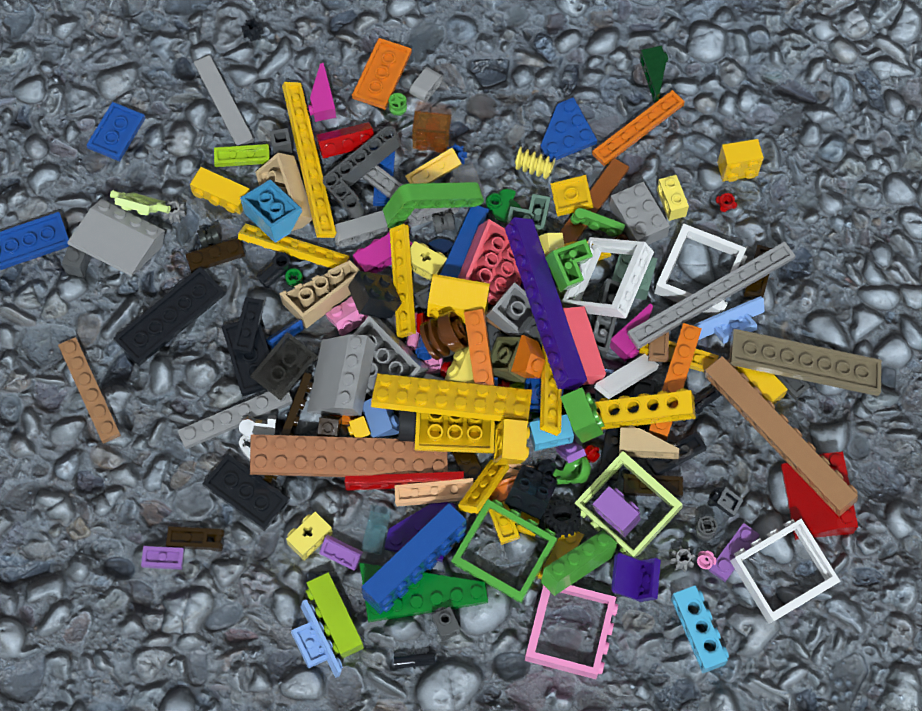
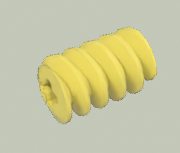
M522 147L519 148L515 159L516 170L522 167V171L527 172L529 169L531 175L536 171V176L540 177L543 174L544 179L550 176L555 164V158L552 162H550V156L543 160L542 153L537 158L536 151L529 155V149L522 153Z

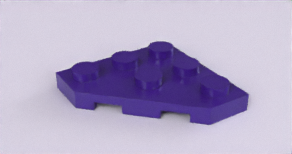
M449 502L431 503L389 528L384 550L398 552ZM450 503L454 508H456V504ZM441 555L437 561L443 562L444 556Z

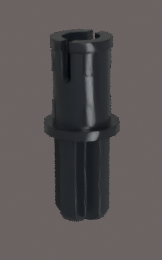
M412 652V655L394 656L395 670L409 667L416 669L417 666L435 664V657L432 652L414 654Z

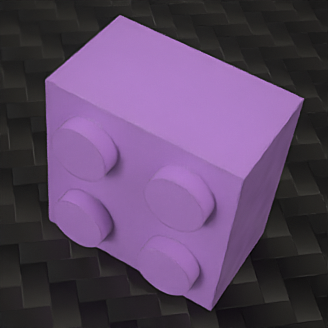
M608 487L593 503L595 512L624 538L641 520L639 508L631 501L627 503L624 495L617 488L613 490L611 487Z

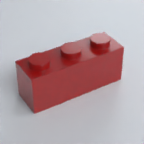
M367 122L318 134L316 138L320 154L324 159L356 151L371 139L374 133L370 123Z

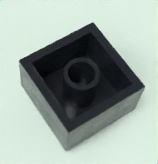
M358 271L348 286L359 314L391 319L402 304L393 281L388 275Z

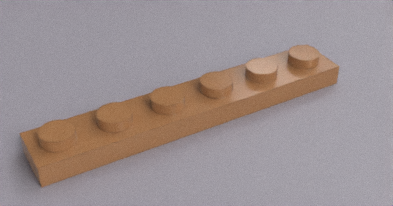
M76 337L59 344L60 351L102 443L104 444L121 436Z

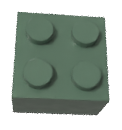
M619 254L612 280L622 282L633 255ZM651 258L635 298L646 301L658 258Z

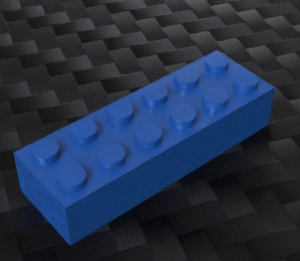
M450 503L447 504L361 587L363 598L379 614L383 611L388 612L393 607V602L398 597L402 598L408 592V587L412 583L417 584L422 579V574L427 569L431 570L437 564V559L441 555L446 556L451 551V546L455 542L459 543L466 536V519Z

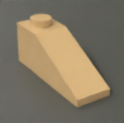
M635 426L620 428L619 455L624 451L629 457L679 459V448Z

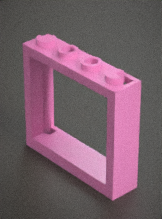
M543 585L525 661L597 679L598 673L602 674L605 662H601L602 655H607L609 648L606 638L613 631L614 623H610L612 615L616 616L619 604H615L616 597L572 585L560 592L608 605L594 665L590 667L536 653L550 596V591Z

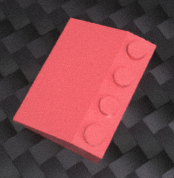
M488 219L478 226L458 278L489 283L488 304L495 305L514 282L520 286L522 280L505 228Z

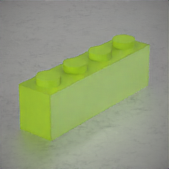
M329 572L306 582L308 589L305 592L310 601L314 600L317 606L314 608L318 619L322 618L325 623L323 625L326 636H331L333 640L332 648L335 655L339 654L341 659L364 649L359 634Z

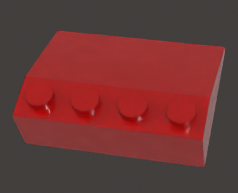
M843 451L819 454L820 457L824 456L829 461V466L834 471L838 470L842 474L844 482L849 485ZM788 463L781 464L791 520L794 519L796 522L802 519L813 538L854 534L858 528L854 505L841 516H838ZM793 531L795 540H799V537Z

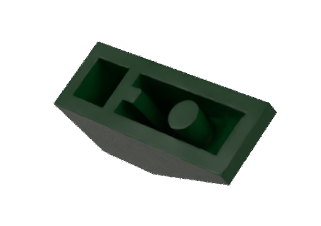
M662 45L641 50L639 59L654 103L659 100L665 66L668 62L667 52L663 51Z

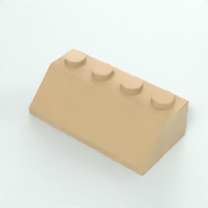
M277 153L255 173L259 186L271 179L302 208V213L292 229L294 231L303 228L311 222L312 215L295 157Z

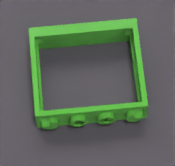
M488 499L451 562L456 567L522 604L557 544L558 539L551 530L545 529L543 531L537 527L539 524L531 519L526 521L520 518L521 514L513 509L508 511L503 508L501 502L495 499L493 501ZM490 509L548 541L521 591L516 590L462 559Z

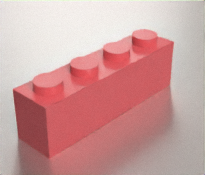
M585 307L563 308L587 377V381L583 385L596 384L604 378L606 372Z

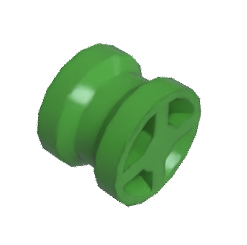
M394 93L389 97V111L396 116L403 115L407 110L406 97L401 93Z

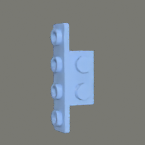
M761 296L696 323L695 327L702 328L698 340L715 333L722 343L725 344L731 341L733 329L748 332L757 330V324L752 317L765 311L764 299Z
M307 599L302 601L301 609L308 623L291 630V634L308 669L327 661L335 678H337L341 674L342 663L338 657L335 658L332 652L333 645L329 639L326 640L323 634L325 633L324 627L320 621H317L313 605L309 604Z

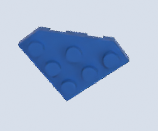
M574 97L557 104L540 145V150L545 159L547 156H550V162L554 158L556 161L597 144V139Z

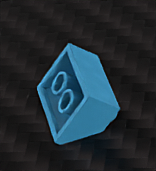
M271 179L240 197L244 214L275 243L291 233L302 213V208Z

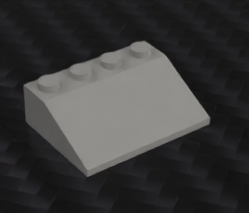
M100 199L83 218L68 240V245L133 276L163 247L165 230Z
M368 316L353 334L367 335L376 344L366 393L371 398L377 373L422 378L429 370L378 317Z
M344 335L322 340L307 409L308 413L362 416L376 345L367 335Z

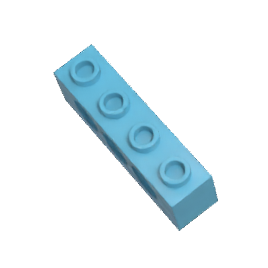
M695 585L673 593L671 601L702 674L726 665L729 655L725 646H721L719 641L721 639L720 633L712 625V615L710 610L706 609L703 604L704 596L702 592L698 591ZM694 606L698 613H690L688 607ZM703 625L706 632H699L696 626ZM704 644H711L714 647V651H707L704 648Z

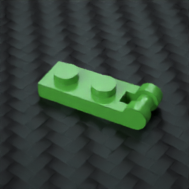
M583 208L576 209L570 217V221L575 225L582 223L592 230H601L612 237L619 236L625 227V224Z

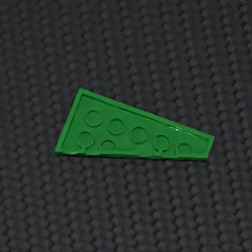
M359 563L362 584L364 585L383 566ZM423 573L422 579L417 584L412 583L408 587V592L402 598L398 597L388 612L383 611L379 614L365 600L368 623L432 613L441 607L456 609L487 604L488 597L485 582Z

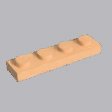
M474 479L395 485V504L398 507L461 501L473 485Z

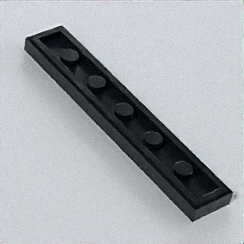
M635 384L615 395L612 400L618 399L620 396L633 397ZM614 409L611 415L618 414L620 409ZM620 428L607 429L598 477L619 456ZM619 469L609 480H618Z

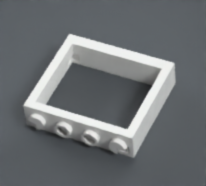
M683 224L658 280L655 294L675 302H680L692 295L689 292L667 284L687 238L735 256L736 260L730 272L745 264L747 256L744 255L746 248ZM723 300L703 313L715 316L720 311H725L728 302Z
M590 237L588 245L593 257L586 263L578 265L584 281L573 288L567 289L562 303L567 308L584 306L587 314L626 318L654 251L646 242ZM601 252L633 255L612 305L581 301Z
M794 519L788 521L783 525L785 527L783 530L778 531V529L771 531L767 534L768 538L764 541L759 538L750 544L752 548L746 551L742 548L734 553L735 558L730 561L768 624L840 582L802 519L796 522ZM795 531L825 581L777 610L772 611L742 561L790 532Z

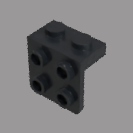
M522 465L505 504L541 520L558 482L549 475L543 474L532 467Z

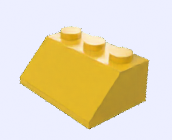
M433 274L427 317L438 318L443 313L453 311L460 318L461 322L465 323L464 312L484 309L486 318L490 284Z

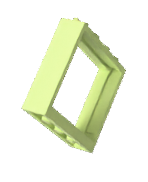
M624 451L575 502L577 508L579 507L581 517L585 518L587 516L592 521L590 525L598 532L605 530L617 542V545L621 547L619 551L632 558H636L683 508L679 500ZM622 465L672 508L634 550L585 506Z

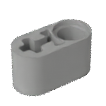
M426 67L412 84L409 94L423 102H427L440 86L443 75Z

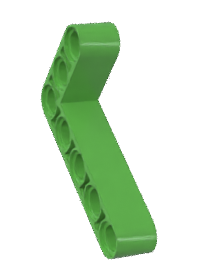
M476 182L404 184L396 190L383 208V213L388 228H394L402 225L414 209L476 207L481 205L484 199L479 184Z

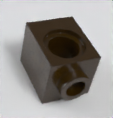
M320 416L317 436L339 437L342 417Z

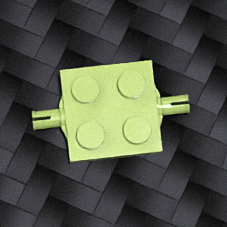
M112 190L110 194L111 198H115V204L121 206V209L137 210L138 214L149 215V213H156L157 211L169 214L171 210L170 206L165 205L166 201L134 192L121 193Z

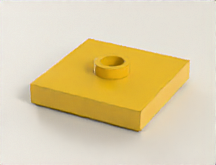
M586 175L550 183L557 217L574 213L578 208L585 210L593 208Z

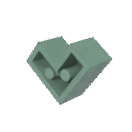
M532 194L529 210L510 206L507 225L514 217L533 219L538 236L543 235L551 197Z

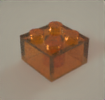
M415 111L412 128L413 149L420 151L433 150L439 153L446 152L447 147H450L451 115Z

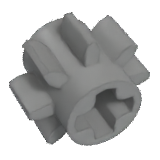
M177 200L167 201V206H170L171 210L169 214H163L164 219L169 218L171 224L173 222L180 223L181 218L186 216L185 211H183L185 209L184 204L179 205Z
M680 546L678 552L672 551L671 555L675 558L670 560V564H675L676 571L683 569L685 573L688 566L693 568L694 563L691 560H694L696 556L691 555L690 548L686 550ZM682 557H685L686 560H684L683 562L680 561Z

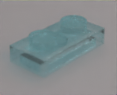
M371 511L361 548L362 551L382 554L390 515Z

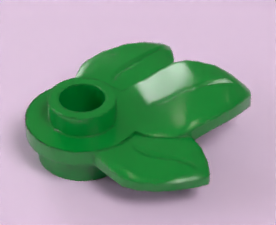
M504 189L487 197L486 206L493 211L495 219L507 223L510 206L522 208L513 200L516 191Z

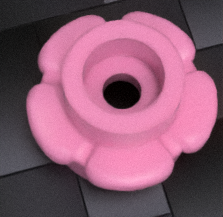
M711 551L699 552L697 559L699 567L710 569L713 564H716V557H714Z

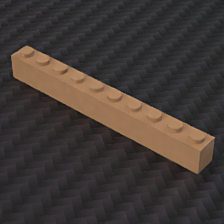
M722 356L705 370V378L838 516H841L857 502V490L851 484L847 485L844 482L842 474L838 470L834 471L829 466V461L824 456L820 457L815 452L816 448L809 441L806 442L802 438L801 432L795 427L792 428L788 424V419L783 414L779 415L775 411L773 403L769 400L766 401L762 397L761 391L756 386L752 387L748 383V378L743 373L739 374L735 369L736 367L729 363V359L726 360Z

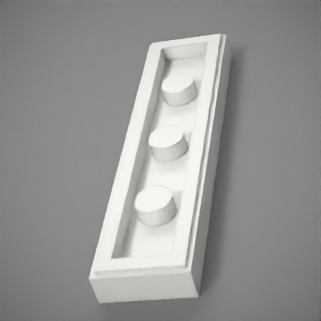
M643 354L597 382L594 388L607 399H610L656 371L659 364L655 361H648V356Z

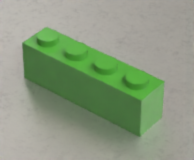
M602 530L545 567L541 583L554 596L613 558L617 542L605 530Z

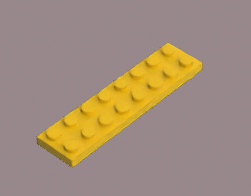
M377 373L371 407L502 421L503 419L528 421L532 390Z

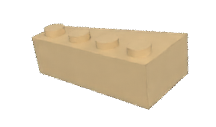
M349 260L328 270V273L322 276L317 275L313 277L312 281L303 285L300 283L294 286L295 289L279 293L282 303L296 319L302 320L303 326L307 329L351 295L348 286L360 270Z

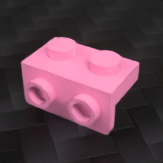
M352 296L326 313L327 319L337 328L341 336L359 327L369 316L358 313Z

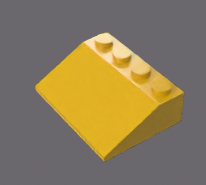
M416 412L415 451L494 453L495 421Z

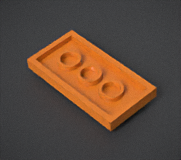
M378 38L354 89L352 99L386 110L389 104V97L395 91L411 56L412 48Z

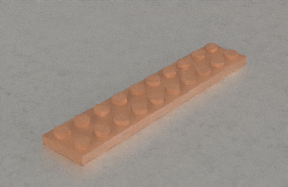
M255 434L250 436V475L345 477L448 472L447 452L415 451V442L399 441V439Z

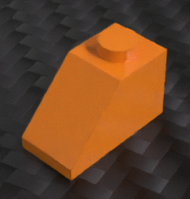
M521 335L511 372L524 378H540L545 358L539 342Z

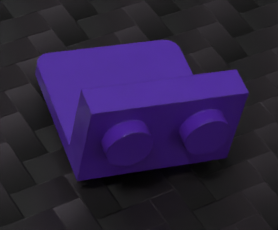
M621 553L615 554L612 592L639 602L658 599L661 560L657 558L638 560Z

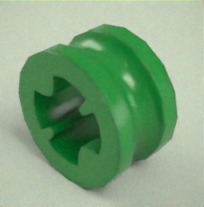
M292 268L285 274L286 283L290 287L302 284L303 278L300 270ZM290 276H294V277L297 276V280H295V279H292V280H291V277H290Z

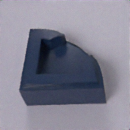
M436 239L428 243V246L433 251L441 252L444 255L454 245L453 242L446 239Z

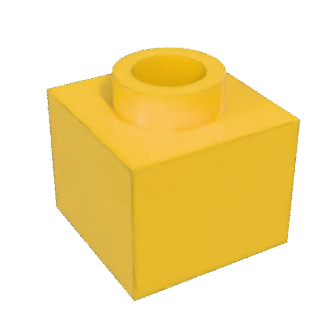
M365 416L349 421L350 426H347L351 437L362 438L371 434Z

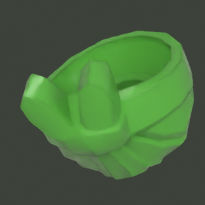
M584 456L571 463L566 462L563 471L556 469L552 475L557 478V484L584 483L590 475L591 465Z

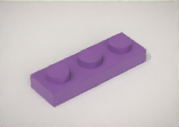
M743 523L716 559V564H713L709 571L726 582L735 570L730 562L735 558L734 553L742 548L746 551L751 548L750 544L756 541L760 534Z

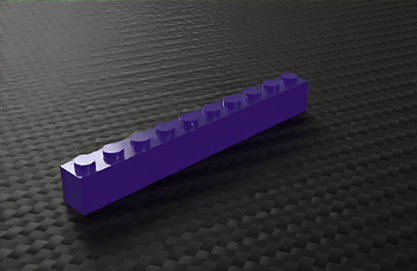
M514 217L505 227V231L558 389L577 390L587 381V377L533 219Z

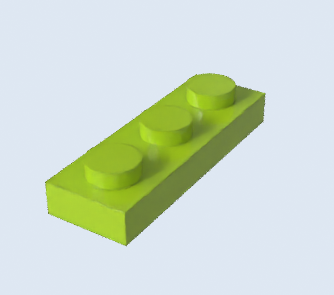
M269 144L214 148L215 167L265 164L270 160Z

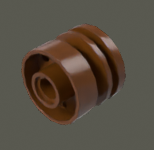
M453 311L443 313L438 316L437 320L430 319L429 322H424L420 325L422 341L428 353L435 360H440L443 356H449L451 351L458 352L468 347V337L460 318Z

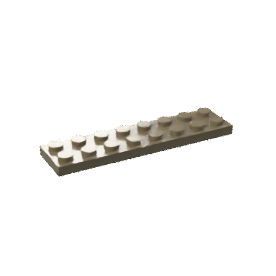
M733 329L731 332L729 363L733 366L879 396L881 393L880 359Z

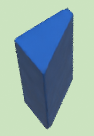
M295 319L266 338L265 340L271 349L275 350L304 330L302 320Z

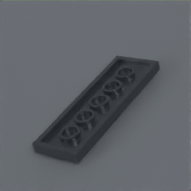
M199 267L116 335L113 340L140 366L225 296L226 293Z

